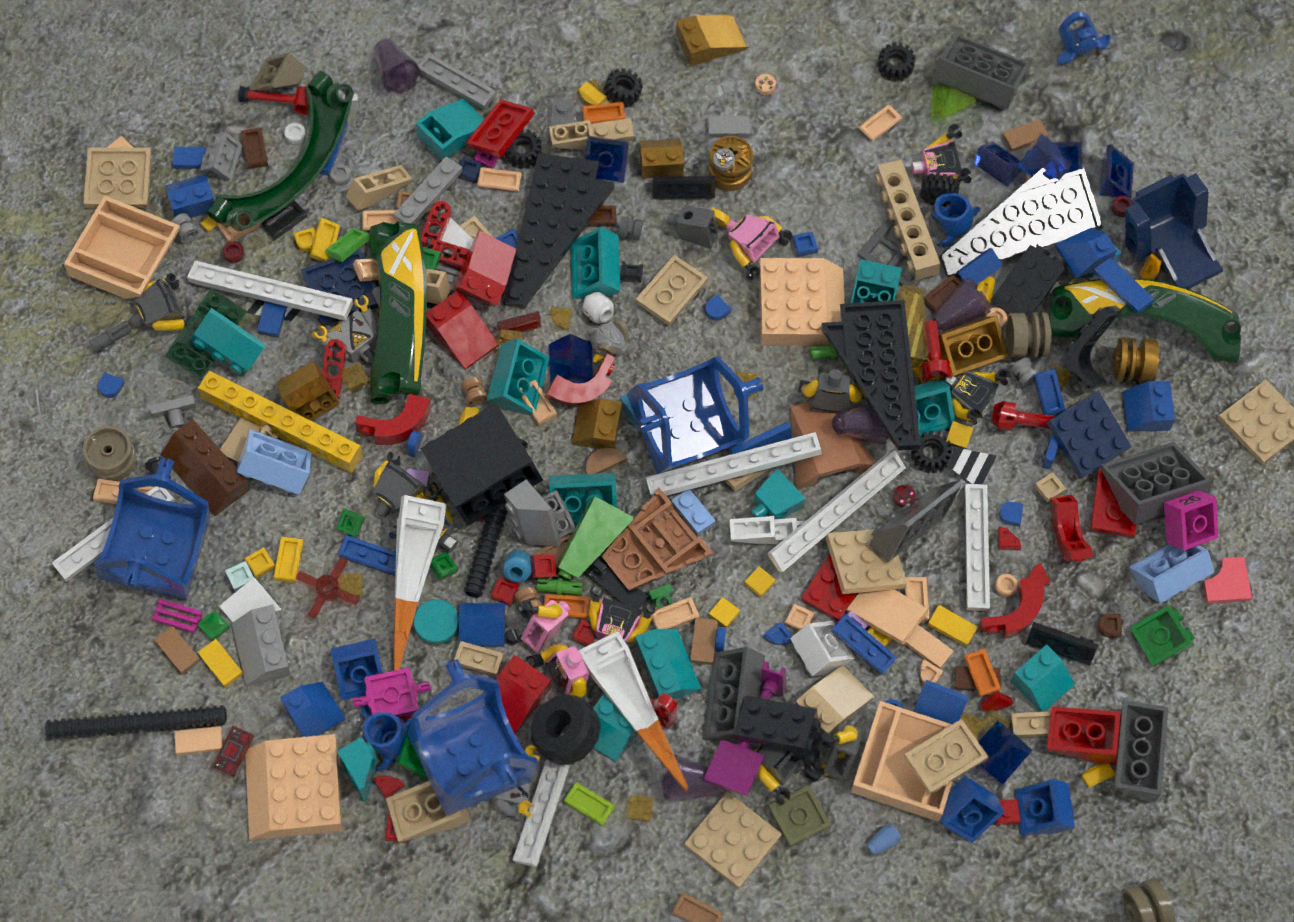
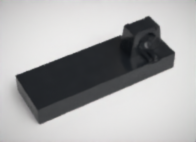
M653 176L652 197L653 199L715 198V176Z
M598 556L584 571L587 577L599 587H603L604 591L619 603L640 609L648 600V595L638 587L628 591L601 556Z
M1033 622L1026 640V644L1040 649L1048 645L1057 655L1089 666L1098 647V644L1094 643L1093 640L1083 636L1079 638Z

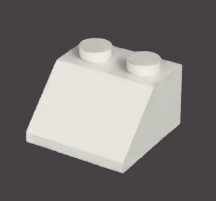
M834 621L809 623L790 638L794 644L795 651L801 656L806 670L812 676L825 675L855 659L850 648L831 632L832 628L836 625Z

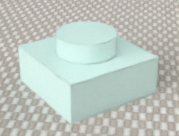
M246 561L225 570L235 592L253 578Z

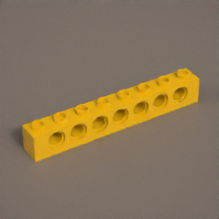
M211 371L207 373L198 387L201 399L260 427L268 425L272 428L271 432L279 435V438L297 447L311 451V454L351 474L363 456L359 444Z

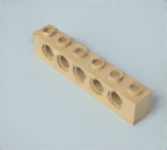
M902 159L878 165L875 181L878 187L881 186L883 203L888 205L887 213L889 220H894V233L896 238H900L902 255L907 257L906 265L908 272L913 273L915 280L939 274L940 261Z

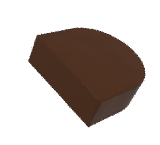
M1121 614L1103 615L1098 622L1099 632L1105 637L1121 638Z

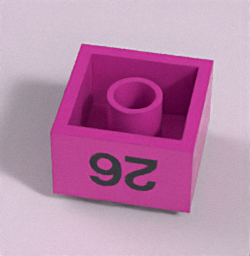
M1198 490L1164 502L1167 544L1185 551L1219 538L1217 500L1215 496Z

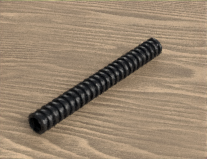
M519 438L520 442L526 450L528 448V443L525 440ZM505 504L487 514L488 518L485 519L486 524L483 525L481 537H479L480 543L477 544L478 549L475 550L476 555L473 557L472 568L469 570L470 574L467 576L468 580L465 583L467 587L463 589L464 593L470 597L479 598L483 596L482 591L485 589L486 578L489 576L488 572L491 569L492 559L495 556L493 553L496 552L498 540H500V534H502L501 528L504 527L503 522L506 521L505 516L508 514Z
M221 705L219 708L217 706H213V708L206 706V709H203V707H199V709L192 707L191 710L185 708L184 711L181 709H177V711L170 709V712H167V710H163V712L157 710L155 713L149 711L148 714H145V712H141V714L135 712L133 715L127 713L125 716L123 713L119 714V716L112 714V717H109V715H105V717L99 715L97 718L91 716L90 719L87 716L83 717V719L76 717L75 720L73 718L68 720L62 718L61 721L54 719V722L47 720L45 723V734L48 740H52V738L58 740L60 737L66 739L67 736L70 738H74V736L80 738L82 735L88 737L91 734L94 737L96 734L102 736L103 733H106V735H110V733L117 735L118 732L124 734L127 731L129 734L132 731L138 733L139 730H142V732H146V730L152 732L154 729L160 731L161 728L164 730H168V728L174 730L175 727L182 729L184 726L188 729L190 726L196 728L197 725H200V727H204V725L210 727L211 724L218 726L219 723L223 726L227 723L226 707Z

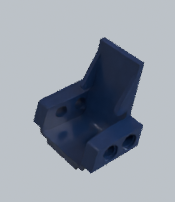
M1197 173L1189 177L1184 174L1176 177L1169 175L1137 191L1136 197L1132 199V205L1126 208L1125 246L1136 261L1154 254L1162 261L1160 267L1173 284L1186 289H1190L1223 272V267L1217 261L1201 231L1202 228L1207 226L1209 192Z

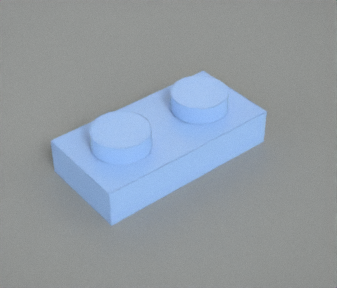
M686 490L671 500L674 508L697 536L715 525V519L691 490Z

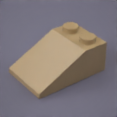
M842 665L812 686L796 701L795 705L817 709L818 717L821 719V730L833 736L841 723L853 718L874 699V696Z
M430 781L386 798L398 842L451 830L471 821L467 808L446 817Z

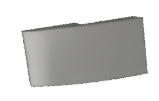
M556 490L543 496L542 498L552 508L559 538L573 532L576 525L558 491Z

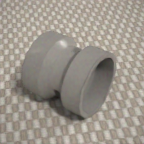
M179 214L171 221L180 225L178 238L182 243L190 242L198 236L199 229L191 223L192 220L188 214Z
M1028 357L1019 360L1011 367L1013 374L1019 377L1022 387L1033 384L1035 382L1033 374L1039 373L1036 369L1032 368V362Z

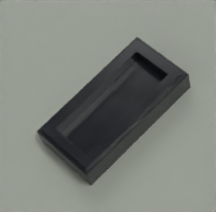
M293 200L282 210L263 221L261 226L275 241L308 216L303 208Z

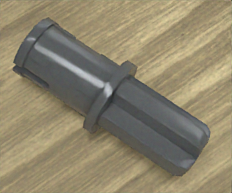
M124 321L109 331L105 329L104 333L89 340L90 345L97 353L102 348L112 343L115 344L117 339L128 334L132 329L129 323Z

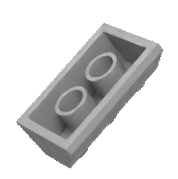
M527 480L504 494L507 502L505 507L510 513L508 518L514 526L512 531L518 539L522 538L527 545L554 547L561 545L552 508Z
M274 605L250 610L232 623L246 687L291 675Z

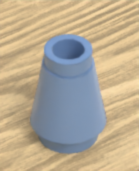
M892 824L884 825L866 845L875 856L899 844L898 841L902 837Z

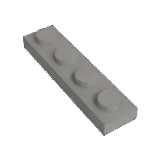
M427 53L416 67L417 72L484 110L496 96L495 90L430 53Z
M445 157L393 214L394 219L416 224L463 172L462 167L448 157Z

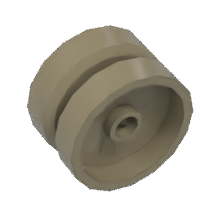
M105 425L90 432L84 440L82 449L84 458L95 477L118 481L129 475L135 467L137 458L130 437L123 429L117 426Z
M1153 877L1142 881L1140 887L1132 885L1121 891L1123 907L1129 922H1175L1171 900L1157 878Z

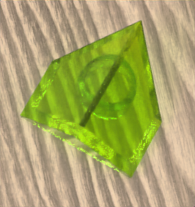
M933 84L931 110L933 117L943 118L976 102L974 97L952 87Z

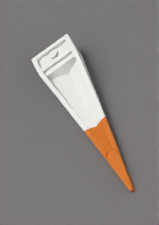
M407 495L401 497L399 518L397 519L393 671L400 670L420 595L444 526L446 510L445 503Z
M617 631L578 650L582 654V659L592 679L681 787L687 791L686 781L651 704L629 647Z

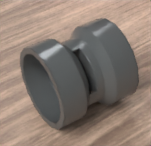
M622 216L619 237L626 238L629 236L634 240H640L643 220L635 219L630 221L628 217Z

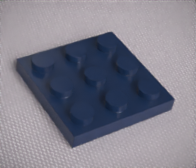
M361 249L356 250L343 262L330 259L301 269V274L307 288L351 298L353 303L354 299H357L359 305L364 304V299L362 298V295L368 298L367 308L374 309L379 307L372 293L373 289L377 288L375 282L360 281L353 265L355 260L365 259ZM353 304L348 316H350L356 310L361 312V308H358ZM318 314L322 326L340 320Z
M1099 391L1046 422L1079 479L1132 447Z

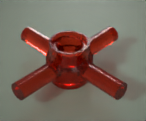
M340 557L331 574L322 575L318 579L304 572H298L296 579L315 587L318 595L308 613L309 617L316 619L325 601H334L337 597L357 605L359 597L340 589L339 582L337 581L348 562L346 559ZM325 586H333L329 591H323Z

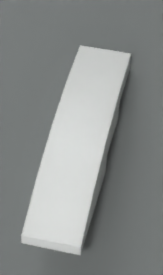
M774 516L730 519L731 541L754 544H779L805 521H797L796 518L774 519Z

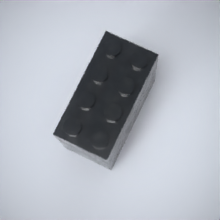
M497 403L487 406L480 413L467 418L462 424L447 430L445 434L429 441L420 448L467 526L506 504L504 494L523 481L527 480L532 487L544 481Z

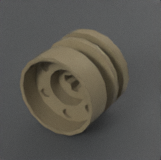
M1041 312L1039 316L1037 313H1031L1029 322H1027L1025 313H1010L1006 325V342L1009 357L1024 358L1028 348L1032 357H1037L1038 353L1041 357H1048L1052 331L1047 312Z

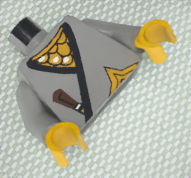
M362 295L364 299L363 305H359L357 299H354V305L361 308V312L356 310L347 317L346 321L343 320L328 332L324 326H318L322 333L321 336L313 331L312 337L316 340L320 339L324 348L332 339L341 340L346 345L345 360L348 359L351 362H356L359 358L363 357L367 363H371L374 358L375 351L373 348L376 346L375 338L378 335L372 311L370 308H367L368 298ZM335 343V346H331V350L334 351V357H336L337 352L342 350L338 343Z
M532 745L527 746L525 749L527 755L536 757L537 761H539L540 757L533 755L536 747ZM531 782L492 797L491 802L508 816L524 815L531 818L532 814L528 809L535 807V805L529 802Z

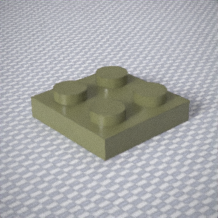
M810 785L790 794L789 799L784 797V805H779L777 802L768 805L790 848L831 828V823Z

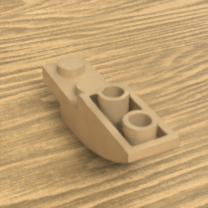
M631 118L591 124L590 120L549 126L552 147L564 149H604L614 147V143L634 140Z

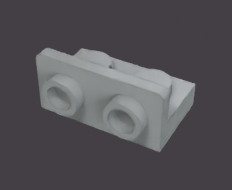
M226 132L211 135L205 155L202 158L200 170L202 172L212 171L225 181L232 180L243 144Z

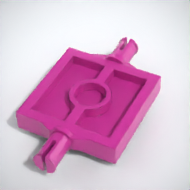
M404 668L365 677L366 696L352 699L354 708L368 705L372 715L379 712H387L397 717H402L418 711V693L431 691L429 681L415 684L411 677L410 668Z

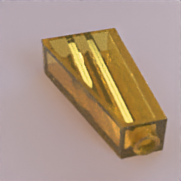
M902 285L899 300H905L912 367L921 368L923 363L928 362L924 322H926L924 289L914 285Z

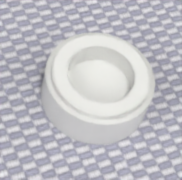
M299 123L289 124L284 131L286 140L291 144H300L305 140V128Z

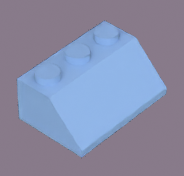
M249 429L238 461L237 472L244 477L254 478L266 485H274L288 493L300 495L309 476L311 451Z
M1168 544L1129 567L1130 572L1147 596L1159 603L1169 600L1175 594L1188 589L1189 586L1198 581L1204 580L1214 572L1208 550L1200 545L1183 551Z

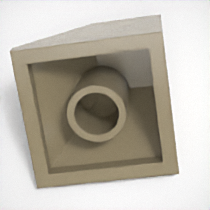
M290 53L268 58L262 65L250 91L263 92L297 85L303 80V74L307 67Z

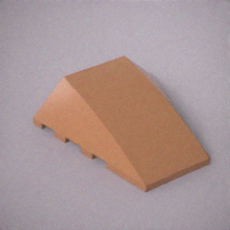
M810 402L790 407L792 437L795 438L816 432L822 452L821 455L794 462L797 490L817 485L819 477L856 468L858 473H862L876 463L845 415L810 411Z
M658 487L652 498L641 508L642 510L624 532L616 538L602 555V558L628 591L713 555V552L700 537L697 538L673 509L672 502Z

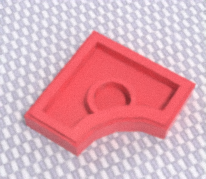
M1245 557L1222 558L1219 573L1215 577L1203 582L1206 604L1250 601L1252 599Z

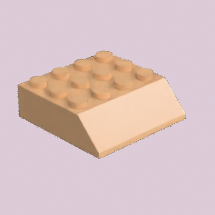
M104 195L64 262V266L68 276L124 299L141 297L181 227L178 224Z
M760 258L761 345H828L829 341L822 331V323L841 322L840 304H845L843 268L824 258Z
M880 701L850 793L939 822L952 782L929 795L905 760L904 754L952 724Z
M335 734L268 740L245 750L249 840L343 831L339 757L337 753L338 742Z

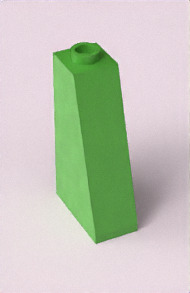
M591 497L556 564V569L560 571L558 574L568 580L579 578L632 522L634 517L597 497Z

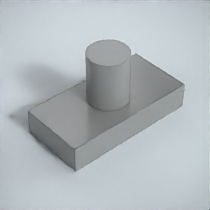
M193 395L150 405L154 418L169 415L172 428L185 425L181 411L196 407Z

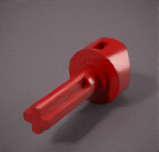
M929 320L924 322L929 361L921 365L923 382L926 383L929 379L936 376H943L950 380L952 379L950 361L941 360L937 321Z
M1001 401L994 405L991 421L1000 430L1012 431L1015 424L1049 428L1046 422L1055 416L1017 411L1015 402Z

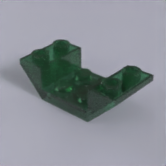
M210 288L183 331L164 356L199 380L204 378L215 360L207 351L197 349L189 339L212 308L239 326L248 312L213 288Z

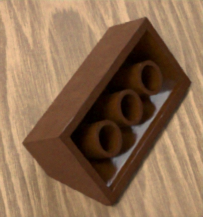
M193 419L174 432L161 453V456L166 458V461L168 459L174 461L172 467L174 471L197 496L208 502L209 510L214 516H217L250 490L247 479L237 472V468Z

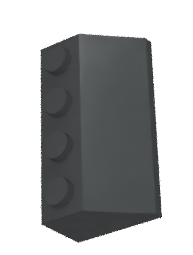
M749 647L714 653L703 739L716 742L724 740L732 744H740L741 740L734 739L733 733L746 695L760 698L762 687L761 668L765 661V655Z
M1123 700L1114 788L1132 799L1156 802L1162 792L1169 707Z

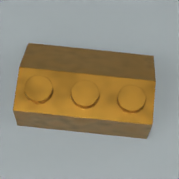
M986 316L938 333L941 360L950 361L952 376L1009 357L998 316Z

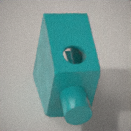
M776 469L756 491L754 502L757 506L750 513L753 518L774 516V519H783L803 508L805 497L779 469Z

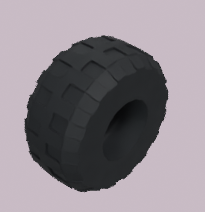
M563 694L553 697L544 703L534 716L531 725L532 743L536 750L550 762L557 765L574 764L584 759L594 749L600 732L599 716L590 704L576 695ZM571 723L568 731L560 736L565 726Z

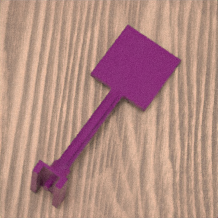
M764 661L761 668L763 693L760 698L770 700L775 694L784 696L787 690L786 668L782 667L780 672L769 669V662ZM721 740L704 777V781L747 797L763 762L764 755L749 750L751 742L741 740L739 745H735Z

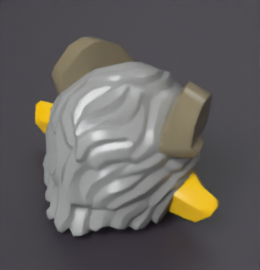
M617 320L613 323H606L590 334L589 340L592 351L595 354L593 362L596 363L603 359L606 354L612 356L625 353L626 340L628 338V328L625 322Z

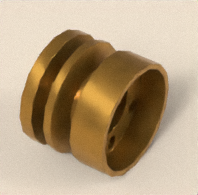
M725 136L718 139L710 150L709 176H715V186L724 191H737L746 186L751 178L753 165V150L750 144L737 136ZM720 149H729L734 154L735 163L727 171H721L714 165V154Z
M1119 337L1113 356L1115 381H1123L1125 375V381L1131 382L1134 373H1136L1138 383L1155 381L1159 364L1158 340L1142 339L1139 348H1137L1135 338H1130L1129 342H1127L1126 337Z

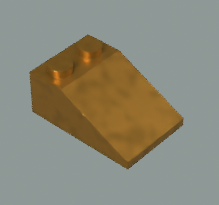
M694 15L678 20L676 23V36L690 67L747 49L733 15Z

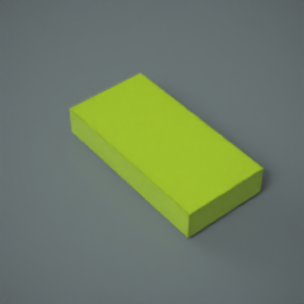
M575 782L564 799V804L602 827L615 809V805Z

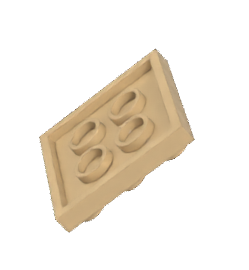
M88 148L84 191L85 208H97L104 195L135 208H148L152 160L151 148Z
M1267 380L1260 383L1217 418L1261 465L1265 464L1294 441V408Z
M875 529L827 533L826 541L842 594L906 588L908 583L899 555L887 563L869 545L873 538L871 534Z
M727 791L684 843V846L739 889L781 838L782 833Z

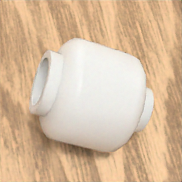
M594 292L585 297L582 310L589 319L599 324L607 322L612 318L614 304L603 293Z

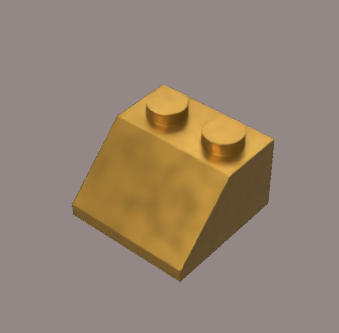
M680 139L639 141L642 179L652 178L653 176H683L684 156Z
M600 398L580 404L572 445L595 449L615 448L622 414V402Z

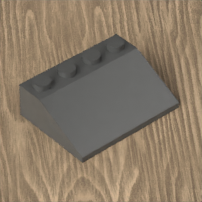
M955 34L939 58L932 79L938 81L941 85L951 86L961 93H968L975 96L978 100L987 101L998 108L1008 110L1031 63Z
M1175 442L1101 465V470L1122 512L1134 524L1165 515L1164 502L1198 490L1209 494L1212 480Z
M960 479L934 487L927 493H920L913 504L907 503L901 509L899 515L893 514L887 520L885 526L879 525L872 532L873 538L869 545L887 563L945 518L965 481Z

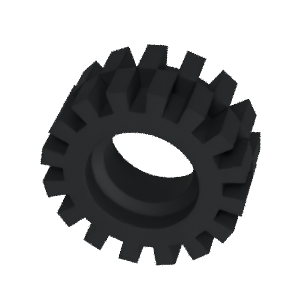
M892 42V46L887 44L886 48L883 47L879 54L878 71L879 73L882 72L881 76L883 78L887 75V80L889 81L891 78H894L893 82H897L899 78L901 82L904 81V77L908 79L910 74L912 75L916 58L915 54H913L914 51L912 49L909 50L908 45L902 47L903 43L899 42V46L896 45V42ZM899 58L904 62V65L894 66L889 63V59Z
M618 68L615 69V72L612 71L608 75L604 86V95H607L606 99L608 101L612 99V103L623 102L624 107L628 108L629 104L633 106L638 102L643 83H641V78H637L638 74L636 72L631 74L632 70L630 69L628 72H625L626 68H622L620 72ZM616 85H624L630 91H622Z
M523 129L504 153L505 159L507 158L509 164L512 162L514 168L518 165V169H522V166L529 169V164L532 167L535 166L538 153H542L539 136L537 137L535 132L531 134V130L527 129V132H524ZM525 144L530 146L531 150L528 153L521 154L515 151V147Z
M940 173L926 175L922 180L921 199L926 203L930 202V205L933 206L936 199L942 194H958L960 183L956 178L953 179V176L947 177V174L944 173L943 175H940ZM946 201L942 205L947 207V204L951 205V202Z
M930 431L928 435L927 432H923L922 436H920V449L911 450V459L915 460V466L919 465V470L922 471L925 468L926 473H930V470H933V473H937L938 469L942 471L944 466H947L946 464L952 453L950 440L946 442L947 437L945 435L940 437V432H937V435H933L934 431ZM926 446H934L939 450L940 455L935 459L928 458L924 455L923 449Z

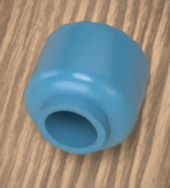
M523 550L511 551L505 558L503 573L512 582L521 583L526 581L532 571L531 556Z

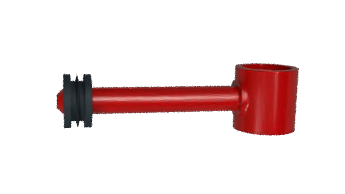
M245 86L239 87L237 95L238 101L241 103H248L249 99L292 103L295 112L308 115L305 97L306 86L298 87L294 95L250 91V88L247 86L246 88Z

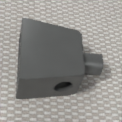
M683 206L679 215L669 214L667 224L677 227L681 239L709 249L712 248L718 234L714 210Z

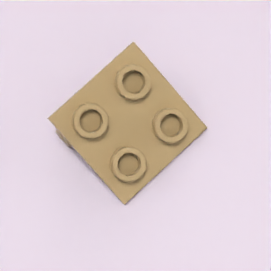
M240 417L220 450L226 457L238 462L249 429L275 439L279 435L271 432L272 428L268 425L260 427Z

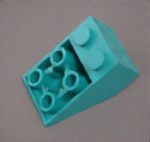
M461 99L431 110L415 122L416 134L443 160L445 157L450 158L467 145V140L483 122L484 118L468 102Z
M860 259L851 303L895 301L902 268Z

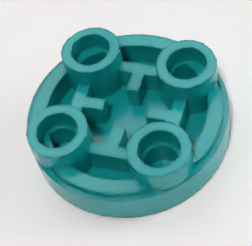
M440 599L429 600L423 603L414 615V627L418 637L431 644L450 642L459 627V617L454 606Z

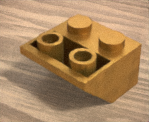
M314 361L276 382L282 399L291 411L310 421L340 404L326 377Z

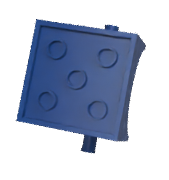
M716 356L674 375L644 384H637L627 392L656 473H664L725 451L749 439L748 395L764 390L763 384H759L762 382L761 379L757 377L756 379L743 382L719 356ZM719 372L732 385L738 399L739 426L735 422L726 403L720 384Z
M160 458L156 474L120 480L118 499L110 532L99 559L95 561L94 567L100 580L187 600L211 519L209 504L206 500L171 480L169 477L174 461L168 459L166 462V458ZM157 486L171 490L193 504L159 499L134 488Z
M458 659L453 660L454 664L450 661L445 665L452 682L413 714L408 732L412 746L446 817L531 782L538 764L536 757L528 756L523 750L509 724L503 707L498 680L473 674L465 675ZM467 688L485 691L458 708L438 715L427 716L457 692Z

